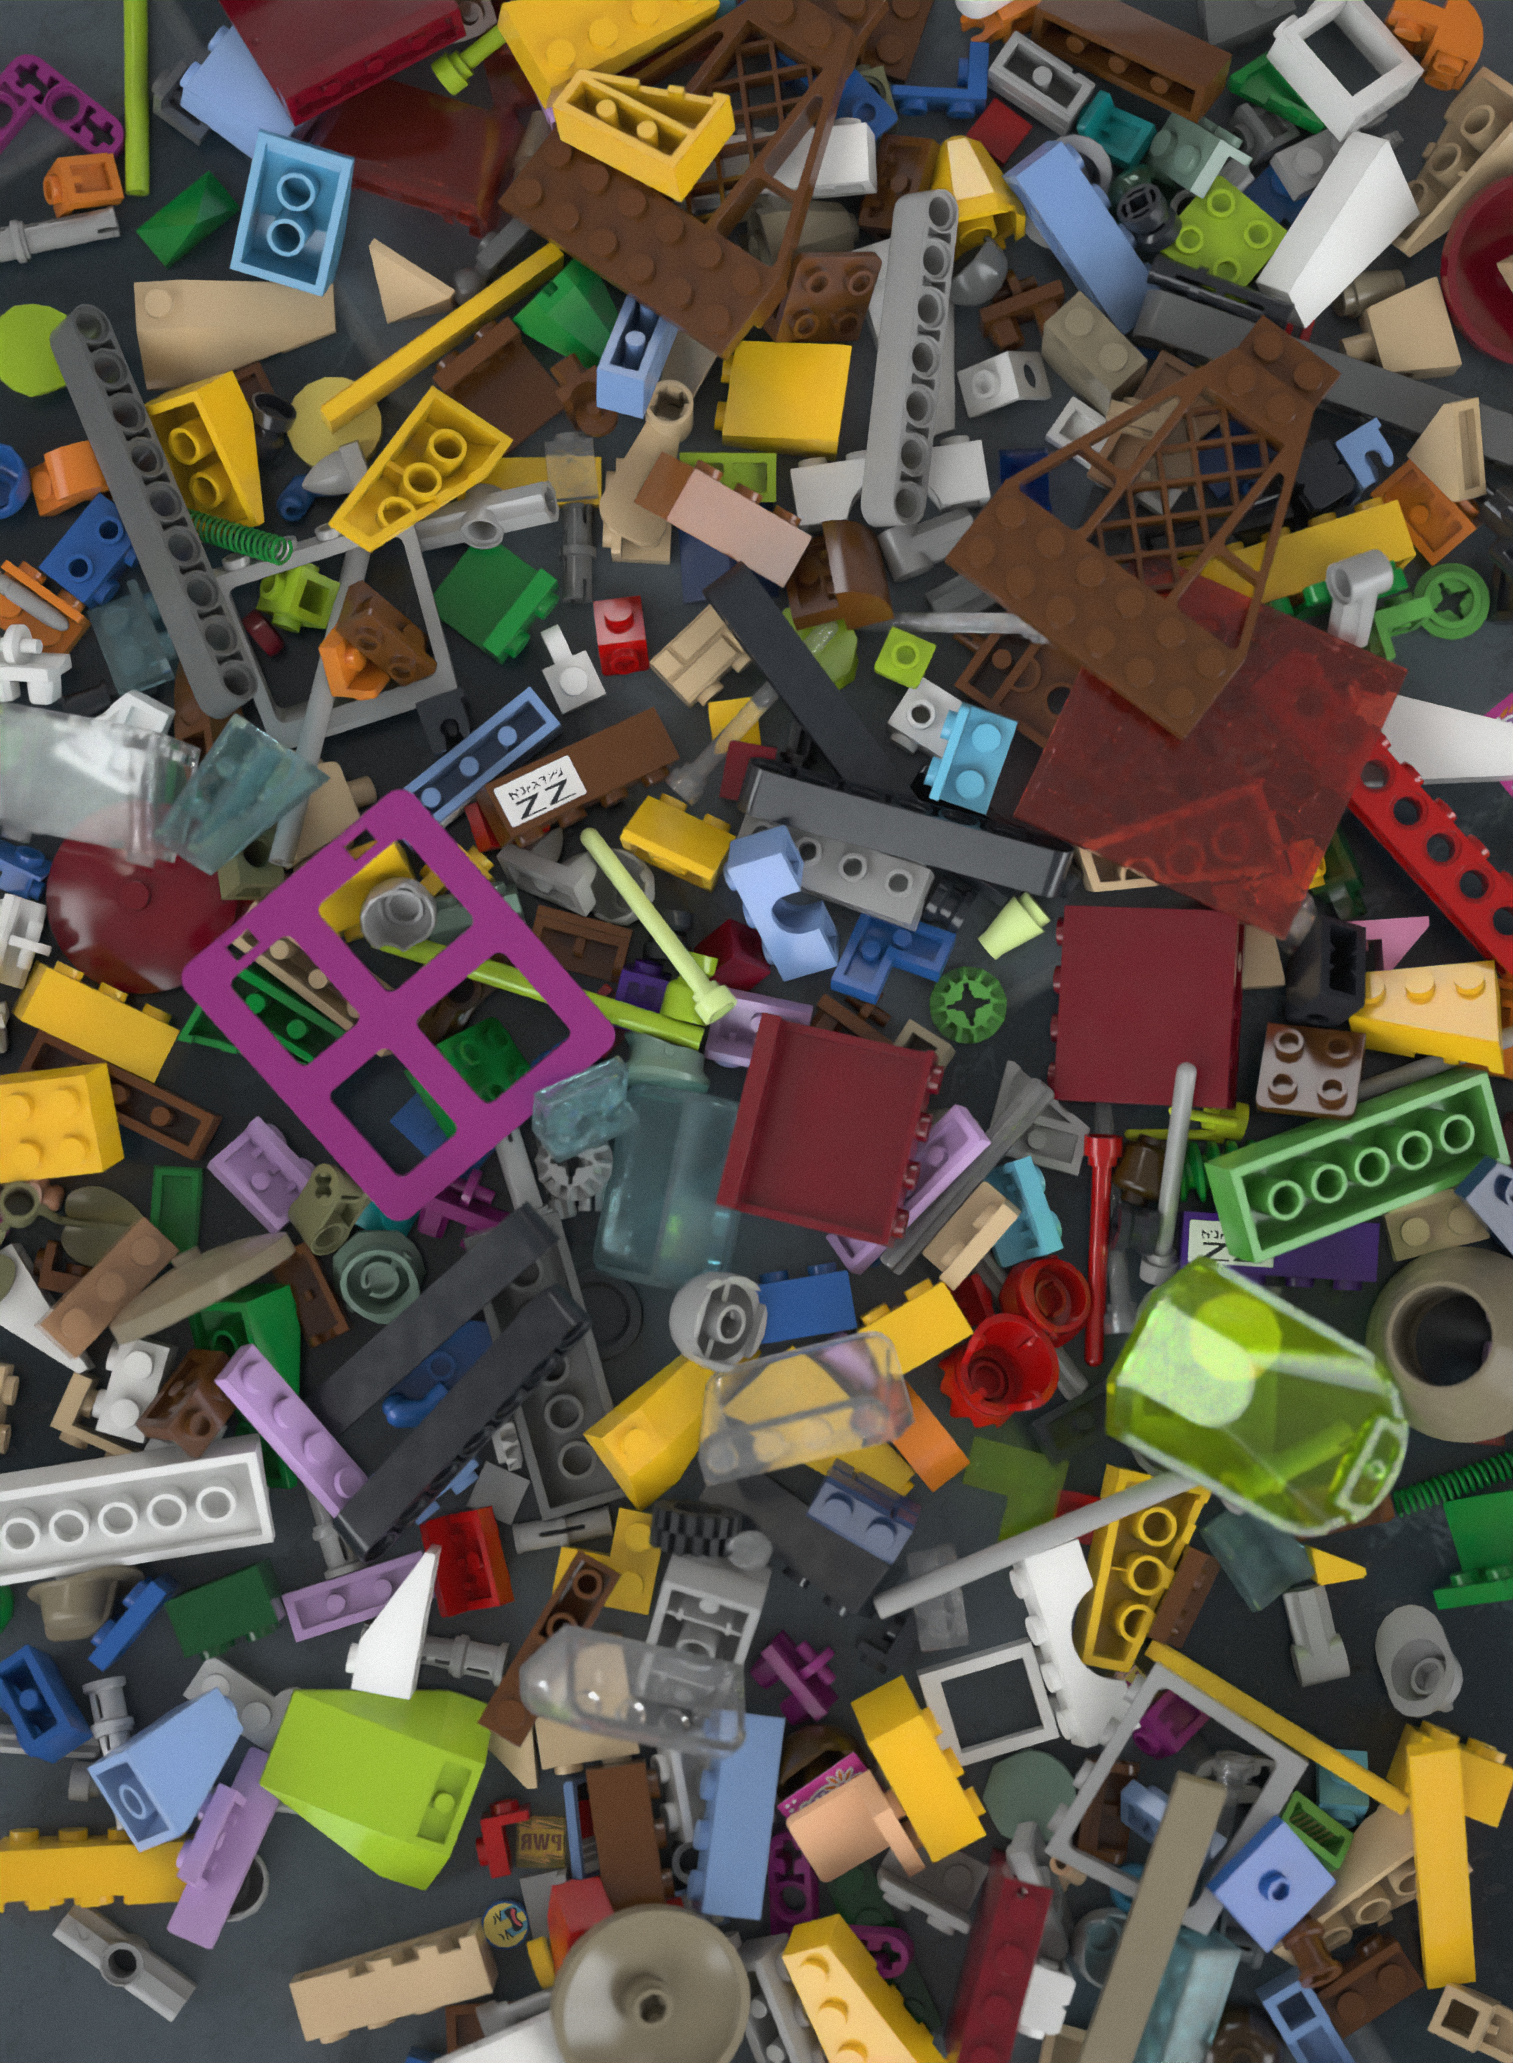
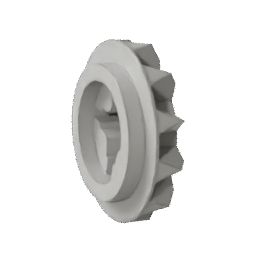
M568 1123L554 1127L540 1141V1147L534 1159L539 1174L538 1180L544 1184L551 1195L568 1201L585 1200L596 1195L607 1184L613 1168L612 1151L607 1140L599 1131L582 1123ZM574 1140L577 1156L593 1161V1164L577 1168L572 1182L569 1168L555 1163V1159L569 1156Z
M511 1416L492 1436L499 1464L507 1463L509 1472L521 1468L523 1462L521 1448Z

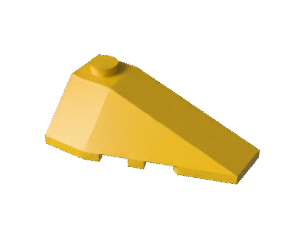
M432 385L332 517L328 525L370 553L486 479L510 447L513 439Z
M759 1348L750 1359L743 1357L737 1364L733 1365L738 1367V1369L732 1372H715L703 1368L681 1354L583 1433L637 1511L642 1512L680 1480L762 1352Z

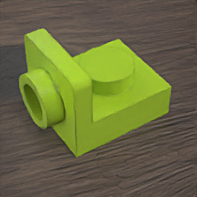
M892 626L874 665V672L911 689H917L929 667L937 645Z

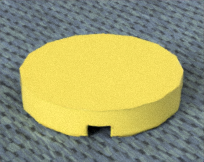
M324 377L307 384L294 397L291 405L295 408L297 415L287 435L295 453L309 467L313 468L322 458L339 450L341 445L355 440H359L367 462L376 454L383 437L382 415L377 403L334 434H331L322 422L321 405L354 381L344 377Z

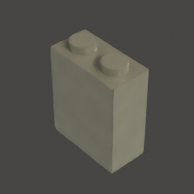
M1081 291L1044 323L1041 349L1042 359L1090 408L1106 418L1112 399L1122 402L1123 397H1133L1144 380L1148 360Z

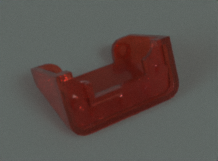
M386 78L324 111L310 140V144L355 157L351 193L356 188L442 215L444 222L454 225L456 218L459 223L470 226L469 236L483 240L490 231L497 227L502 212L498 201L511 184L515 171L514 156L525 132V127L518 122L519 115L507 108L492 106L491 110H487Z

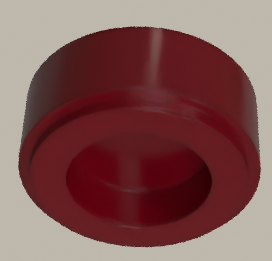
M253 609L241 619L250 635L270 657H273L285 647V642L280 634L259 610Z

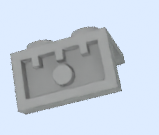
M922 1846L917 1849V1852L926 1868L909 1878L891 1847H888L876 1869L879 1888L885 1892L882 1896L883 1899L909 1912L911 1906L922 1910L928 1915L926 1921L944 1933L953 1935L957 1929L968 1934L972 1926L968 1910L988 1874L989 1865L961 1849L933 1863L927 1850Z

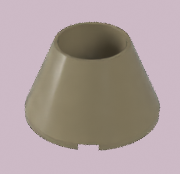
M1450 1247L1435 1250L1416 1258L1401 1268L1388 1281L1377 1297L1371 1310L1366 1331V1357L1369 1372L1378 1393L1386 1405L1397 1417L1415 1430L1440 1440L1460 1443L1486 1441L1513 1431L1512 1259L1497 1252L1477 1247ZM1457 1296L1474 1297L1486 1311L1491 1323L1492 1345L1489 1356L1482 1368L1470 1379L1457 1385L1439 1387L1428 1378L1418 1361L1416 1353L1418 1328L1425 1315L1438 1303Z

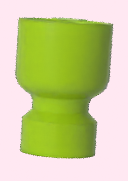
M689 952L708 979L713 977L718 959ZM679 974L677 979L667 984L659 1014L707 1026L694 1009L696 1002L692 997L695 993L681 974Z

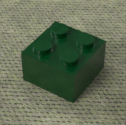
M269 1557L180 1592L164 1602L185 1659L199 1653L202 1662L228 1652L229 1648L237 1645L235 1639L243 1635L246 1636L247 1642L250 1643L275 1633L276 1629L282 1627L280 1620L287 1615L282 1599L284 1593Z

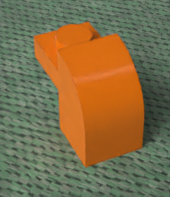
M89 440L52 450L44 454L45 462L30 469L32 491L40 517L56 516L85 500H93L99 492L107 499L113 500Z
M903 1376L887 1383L875 1396L862 1403L932 1493L971 1463Z

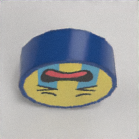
M513 1898L495 1900L486 1908L482 1916L481 1923L486 1940L497 1949L509 1950L518 1947L524 1942L530 1930L526 1907Z

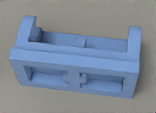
M1377 417L1338 440L1332 446L1340 458L1337 462L1338 465H1345L1356 482L1353 487L1354 489L1344 500L1348 507L1359 501L1361 494L1371 484L1375 485L1379 480L1378 470L1368 455L1371 451L1379 453L1382 462L1387 467H1391L1393 464L1392 450L1379 431L1382 425Z

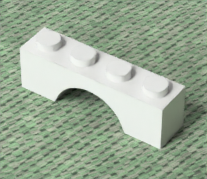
M967 435L942 439L940 441L941 446L932 447L927 496L933 501L940 513L951 512L964 506L967 509L986 506L990 500V490L982 440L970 441ZM866 450L848 453L845 455L846 461L827 463L825 457L809 458L799 461V468L790 469V485L795 516L802 519L797 528L807 534L823 531L822 522L848 520L853 505L862 494Z
M1074 1538L1012 1564L1014 1569L1010 1571L1009 1575L1016 1595L1020 1599L1024 1598L1029 1617L1025 1618L1029 1637L1034 1645L1040 1646L1045 1664L1041 1665L1043 1680L1051 1693L1055 1692L1061 1711H1058L1056 1714L1059 1728L1067 1740L1071 1739L1072 1744L1089 1748L1099 1744L1097 1741L1112 1716L1122 1721L1131 1704L1123 1700L1128 1691L1125 1680L1102 1677L1095 1674L1082 1663L1074 1649L1071 1636L1073 1614L1079 1601L1094 1586L1079 1540ZM1138 1722V1724L1136 1725V1727H1135L1134 1730H1136V1729H1138V1728H1141L1139 1722Z

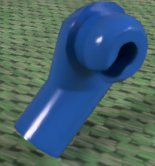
M298 474L290 480L280 493L276 507L283 520L295 522L307 512L317 497L341 495H322L305 490L302 487V483L307 474Z
M440 1380L421 1400H407L405 1396L393 1393L383 1401L382 1412L387 1416V1422L396 1428H415L445 1397L451 1388Z

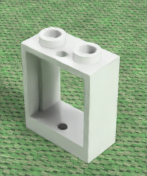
M1316 0L1309 7L1305 15L1299 19L1296 15H1292L1277 27L1273 33L1276 40L1266 56L1339 142L1407 97L1424 71L1363 0ZM1331 21H1334L1382 75V77L1354 96L1350 95L1303 41Z
M1024 1637L916 1670L926 1706L931 1708L943 1731L936 1739L942 1750L950 1746L952 1747L961 1766L1060 1737L1056 1726L1058 1724L1056 1714L1058 1711H1061L1056 1694L1047 1695L1041 1673V1665L1045 1664L1040 1646L1033 1648L1030 1639ZM1022 1658L1042 1725L960 1749L941 1682Z

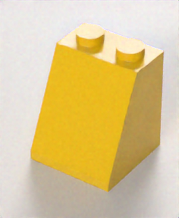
M741 341L736 347L734 355H730L727 361L724 360L721 383L729 384L727 402L718 401L714 430L722 431V445L806 458L825 457L827 461L836 462L852 346L842 344Z

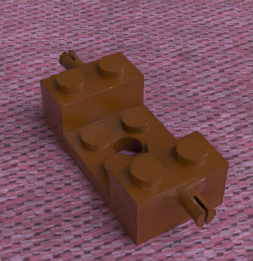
M1009 610L1004 613L987 638L968 626L966 622H963L959 629L971 637L973 641L958 631L954 633L952 639L975 654L954 686L986 710L1017 720V731L1069 766L1078 775L1112 799L1116 800L1128 782L1141 772H1144L1164 788L1167 787L1170 780L1155 771V769H1159L1171 779L1177 773L1176 770H1173L1153 756L1157 742L1166 730L1163 726ZM1059 688L1070 689L1076 696L1074 710L1063 716L1054 714L1048 706L1051 693Z

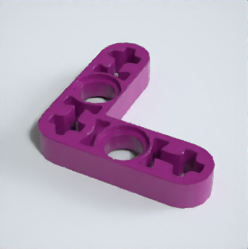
M30 54L18 56L0 74V104H6L12 109L10 122L6 126L0 127V155L35 112L88 154L113 153L116 160L125 151V130L117 118L41 58ZM37 69L36 75L43 86L49 89L45 98L31 84H27L22 88L24 83L19 77L22 72L26 71L32 74ZM66 96L76 98L80 103V108L75 117L69 120H61L55 116L54 106L59 99ZM88 119L102 132H107L112 128L111 135L114 138V142L110 146L102 142L96 147V138L85 127Z
M788 1827L775 1835L770 1842L768 1879L771 1936L787 1933L790 1938L795 1925L820 1919L818 1876L803 1852L794 1860V1874L783 1876L792 1868V1856L790 1852L783 1851L782 1847L792 1840L793 1847L801 1850ZM792 1886L802 1891L806 1899L804 1910L795 1911L787 1907L783 1900V1890L786 1887ZM848 1924L867 1950L879 1951L889 1942L891 1943L892 1951L900 1952V1956L893 1963L890 1962L889 1956L886 1953L874 1952L871 1955L877 1963L875 1969L882 1978L897 1977L907 1969L914 1959V1943L910 1936L902 1929Z

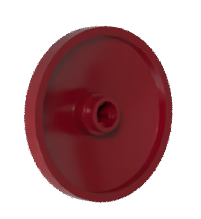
M1513 173L1487 184L1476 192L1462 207L1447 234L1440 267L1443 299L1451 320L1467 342L1482 354L1513 365V293L1496 263L1513 255Z
M133 800L116 803L84 819L71 831L58 849L47 881L46 904L49 923L53 935L65 956L78 970L99 984L101 982L106 983L122 992L153 994L183 987L182 973L185 966L238 921L241 900H221L215 845L221 837L214 833L208 834L205 821L195 814L168 803L151 800Z

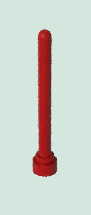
M1096 1133L1084 1135L1083 1155L1088 1156V1165L1092 1166L1087 1281L1091 1304L1089 1315L1086 1317L1084 1360L1091 1367L1101 1365L1104 1359L1112 1167L1117 1166V1158L1122 1157L1123 1136Z

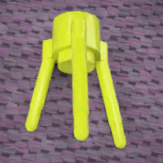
M1237 1102L1236 1111L1204 1108L1203 1111L1191 1109L1190 1120L1201 1122L1202 1128L1208 1130L1189 1129L1187 1140H1207L1223 1144L1225 1138L1235 1141L1242 1140L1248 1124L1249 1105ZM1170 1107L1168 1111L1170 1115L1172 1107ZM1128 1129L1124 1135L1128 1139H1138L1139 1134H1144L1158 1140H1167L1169 1129Z

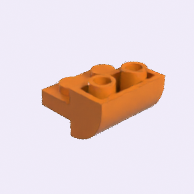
M1395 0L1383 22L1411 56L1414 54L1421 57L1419 65L1424 71L1420 77L1424 78V82L1427 85L1438 90L1449 91L1452 88L1459 91L1477 63L1482 50L1484 36L1482 22L1477 11L1468 0H1446L1443 7L1423 0Z

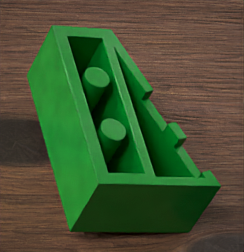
M240 953L233 954L237 960L243 956ZM254 962L232 980V987L299 1063L307 1064L346 1032L345 1029L281 980ZM197 1004L177 1040L187 1043H198L233 1054H242Z

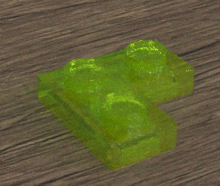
M974 1435L968 1456L971 1463L965 1467L962 1484L1008 1496L996 1543L1054 1520L1069 1461L1065 1460L1052 1468L1042 1453Z

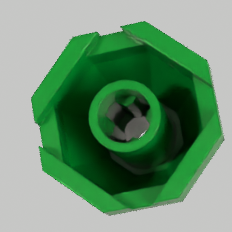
M573 258L511 320L524 334L566 357L575 353L582 365L589 369L594 365L598 367L619 314L601 277Z

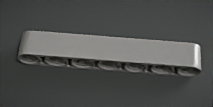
M945 189L905 194L898 199L893 212L861 494V512L867 523L873 527L914 525L921 520L926 508L959 218L956 199Z

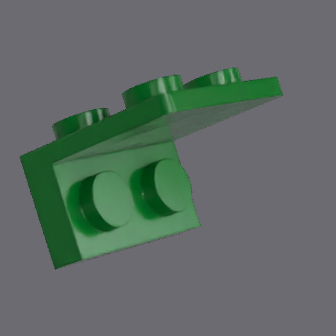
M1513 1489L1448 1500L1446 1503L1444 1502L1443 1508L1462 1571L1449 1575L1451 1583L1433 1591L1438 1610L1513 1599Z

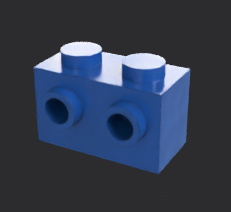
M99 492L38 568L93 611L98 603L104 606L113 598L120 586L117 580L127 567L135 568L140 563L116 505Z
M836 1262L807 1266L808 1276L789 1279L788 1270L759 1274L760 1284L757 1285L761 1291H755L758 1294L759 1303L766 1305L767 1308L766 1329L760 1344L856 1329L857 1323L848 1270L837 1271Z
M27 1644L0 1662V1707L10 1716L17 1730L16 1738L18 1743L28 1756H35L54 1764L94 1737L50 1654Z

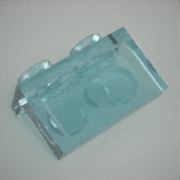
M136 578L127 581L131 592L130 595L87 611L120 698L132 689L141 692L175 679L169 661L178 658L167 630L158 633L154 621L161 619L162 616L152 592L149 591L142 594Z
M619 1055L534 1094L532 1131L556 1162L565 1161L639 1126L640 1117L626 1100L629 1068Z

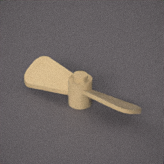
M680 330L677 332L663 367L662 379L657 383L646 410V423L601 496L599 503L601 518L609 530L643 546L653 545L663 538L666 532L667 521L634 503V500L662 451L677 458L679 443L690 435L693 428V398L717 357L716 354Z

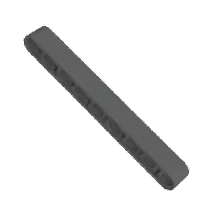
M1150 289L1146 291L1132 339L1144 347L1161 352L1163 349L1180 360L1202 367L1233 348H1237L1256 323L1166 291ZM1293 337L1342 373L1339 380L1317 407L1364 425L1377 417L1382 425L1379 430L1416 443L1443 404L1467 399ZM1479 403L1484 467L1513 477V415Z
M91 304L79 305L51 332L49 341L52 352L195 699L201 710L208 716L215 719H224L255 696L258 690L257 676L111 323L106 314L98 307Z

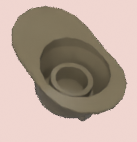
M105 1566L62 1580L39 1583L30 1587L27 1595L30 1600L40 1604L45 1634L50 1641L78 1640L96 1634L111 1618L115 1599L130 1593L141 1580L144 1581L145 1576L142 1570L134 1566Z

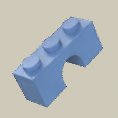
M786 825L732 840L728 862L723 865L724 876L729 888L732 891L737 890L743 901V912L747 924L750 928H757L762 938V950L767 963L770 966H776L784 982L837 967L841 940L823 900L808 905H793L781 898L801 890L804 862Z
M1297 1965L1254 1990L1297 2063H1356L1334 2029L1329 2016L1312 1988L1305 1989L1301 1987L1298 1980L1301 1973Z

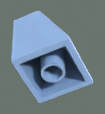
M223 25L216 32L207 48L211 51L210 55L202 65L197 61L193 62L179 84L183 87L180 106L207 124L212 130L252 159L260 129L301 141L321 116L319 114L296 127L294 126L233 25L230 29Z
M218 1687L177 1705L87 1768L138 1852L177 1838L188 1830L243 1731V1727L237 1719L238 1714L234 1704L228 1697L221 1694Z

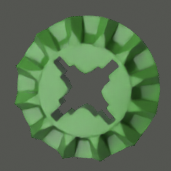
M1457 563L1437 565L1428 570L1415 585L1414 600L1428 595L1434 615L1422 624L1431 637L1453 641L1470 636L1480 628L1488 615L1490 607L1488 588L1481 576L1465 565ZM1442 590H1445L1450 596L1466 591L1467 595L1457 605L1458 615H1454L1450 609L1435 613L1434 610L1443 600L1440 593Z
M964 966L951 970L940 978L932 990L929 1002L931 1018L937 1029L948 1039L963 1044L978 1043L991 1037L1003 1023L1007 1007V998L999 980L982 968ZM964 984H967L968 991H971L973 999L989 1001V1004H984L975 1010L973 1026H970L969 1019L966 1018L964 1011L948 1010L947 1006L954 1005L955 1002L962 1000Z

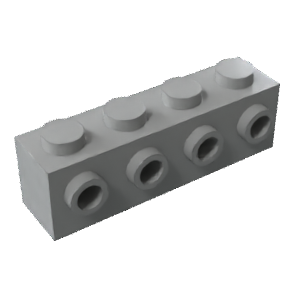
M746 814L737 839L779 827L782 824ZM786 826L804 862L800 892L916 932L935 880L931 869L925 868L926 864L902 857L896 858L880 851Z
M783 1933L746 1940L736 1951L743 1962L749 1981L750 2011L745 2034L756 2062L829 2063L782 1958L789 1941L788 1934Z

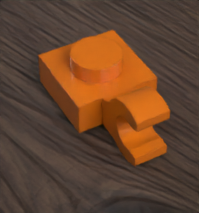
M1014 0L981 19H971L962 15L960 17V28L962 32L974 27L983 30L981 34L972 37L971 42L989 43L990 46L1001 38L1003 44H1005L1015 31L1023 35L1032 30L1036 6L1041 0Z

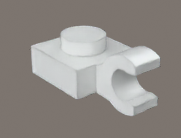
M558 624L542 631L541 636L554 661V665L543 669L542 672L562 715L606 696V692L586 650L572 656Z

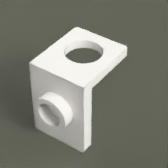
M1006 351L957 372L969 418L979 417L1018 400H1047L1051 398L1040 352ZM1024 364H1027L1034 373L1036 380L1035 388L1025 378Z

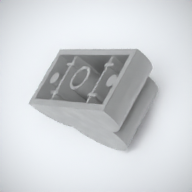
M674 1552L663 1581L632 1692L715 1719L717 1709L729 1711L774 1565L740 1554L730 1556L729 1558L719 1556L717 1558H708L706 1556L699 1558L692 1557L690 1554L678 1555Z

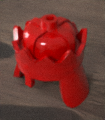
M1011 1313L996 1314L985 1319L976 1328L968 1343L956 1346L954 1351L938 1364V1367L945 1371L944 1378L940 1384V1391L952 1400L949 1415L953 1418L968 1417L976 1428L995 1424L996 1428H999L1015 1411H1026L1044 1405L1053 1396L1060 1374L1056 1350L1045 1332L1031 1320Z

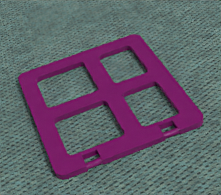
M395 789L387 793L352 825L247 912L232 927L194 957L185 966L182 973L183 986L190 996L388 1218L396 1221L409 1219L604 1055L615 1041V1031L608 1018L412 792L405 789ZM367 828L377 842L355 860L345 849V846ZM403 839L415 849L473 917V923L395 990H387L320 915L319 906L394 841ZM249 929L259 943L237 960L227 946ZM284 936H289L298 943L359 1014V1020L356 1024L307 1064L299 1063L232 987V980L235 976ZM500 952L511 960L568 1026L570 1034L567 1039L496 1099L488 1102L479 1097L418 1027L417 1020L489 957ZM382 1049H389L398 1057L457 1126L456 1132L412 1170L403 1175L397 1174L330 1097L333 1089Z

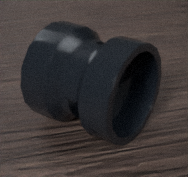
M1151 183L1135 186L1126 192L1118 204V217L1125 227L1132 231V235L1142 250L1158 252L1166 249L1178 238L1182 229V221L1174 209L1167 205V200L1157 186Z
M256 392L252 395L248 406L253 414L257 458L266 460L276 459L284 446L283 433L288 432L292 428L297 412L287 400L269 392Z
M656 909L686 950L692 952V948L687 942L688 933L694 929L695 914L684 911ZM649 934V939L643 946V958L671 962L651 934Z

